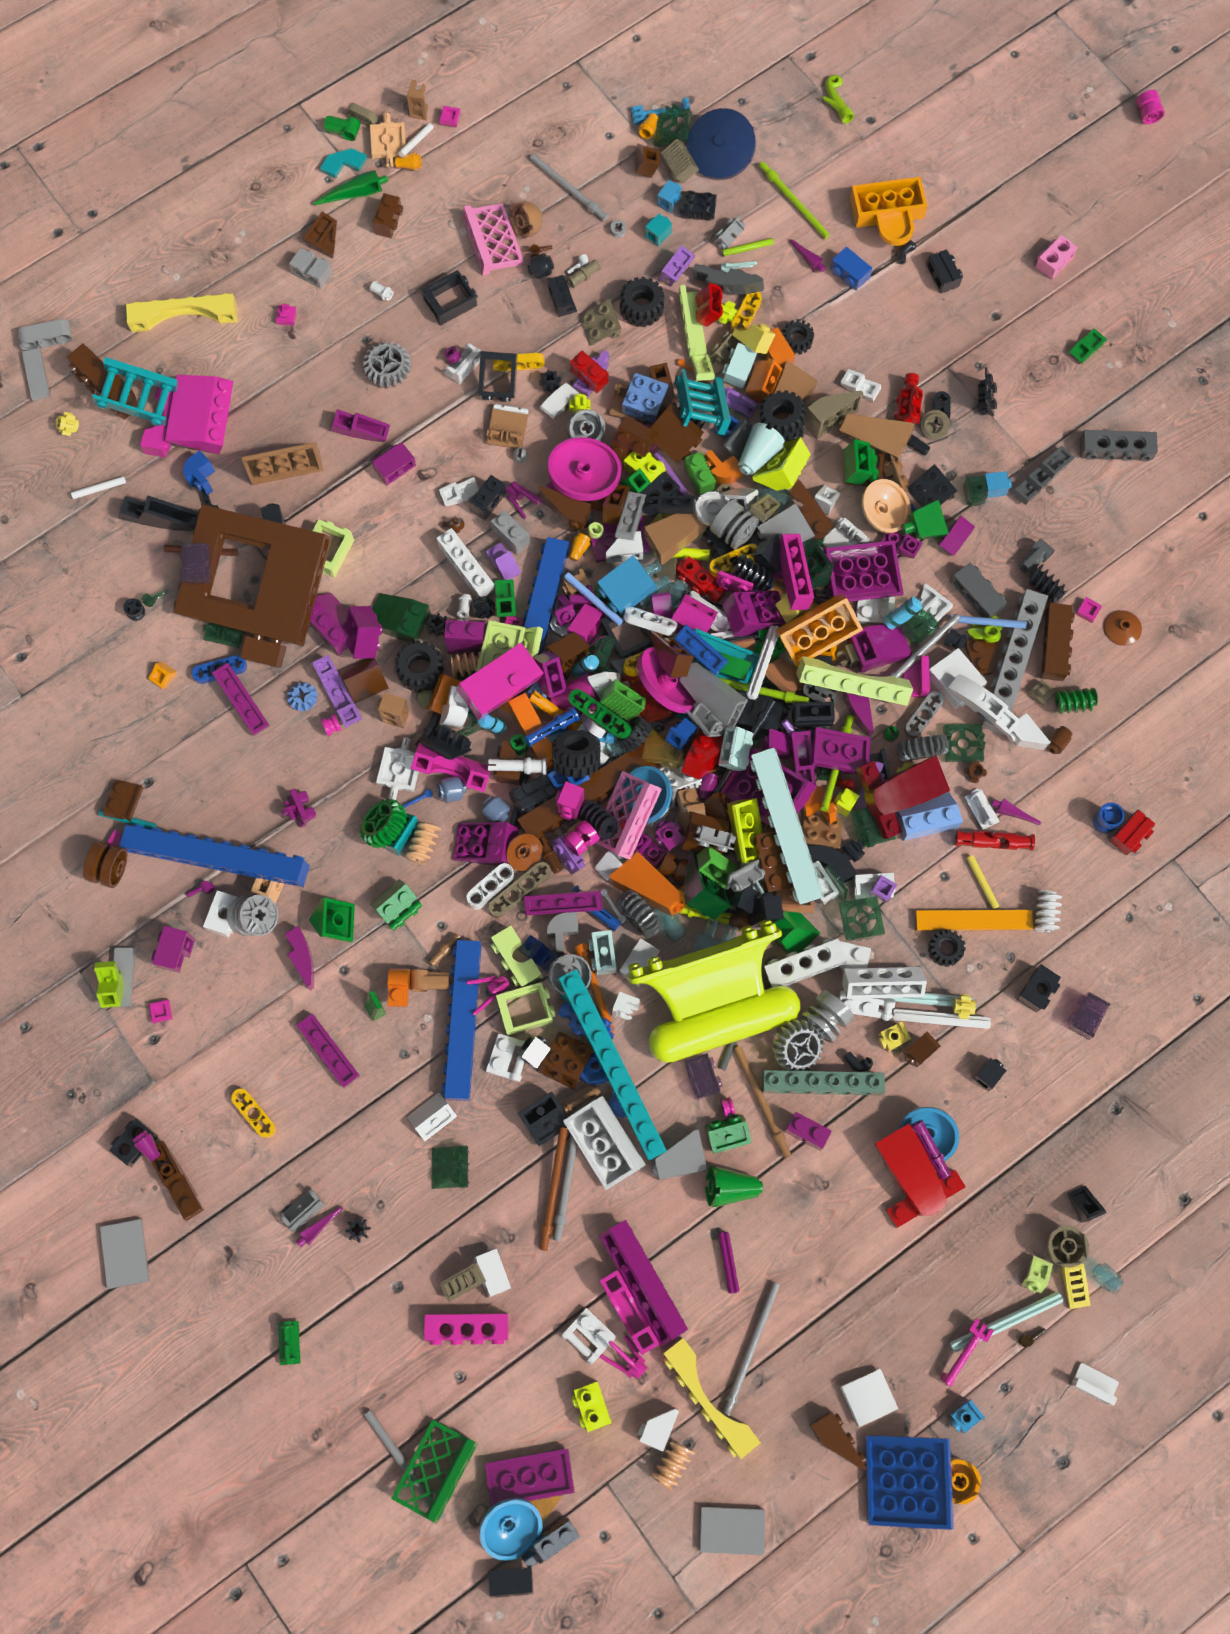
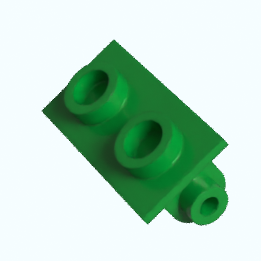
M299 1321L278 1323L280 1366L301 1364Z

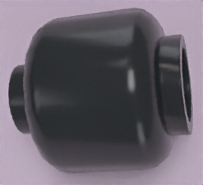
M546 253L531 257L529 260L530 264L527 265L530 275H534L536 279L551 275L552 269H555L551 256H547Z

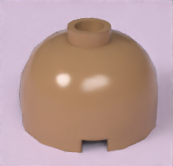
M521 201L511 206L512 216L509 218L517 236L521 234L522 239L537 234L542 225V213L534 203L528 201Z

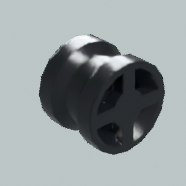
M131 598L125 602L123 608L131 620L139 621L144 618L146 611L138 599Z

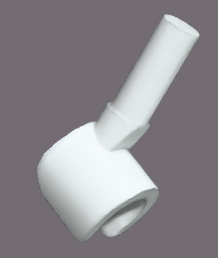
M586 254L579 256V263L567 270L568 274L589 264Z

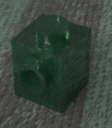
M985 476L967 477L963 485L966 505L979 506L984 504L988 497Z

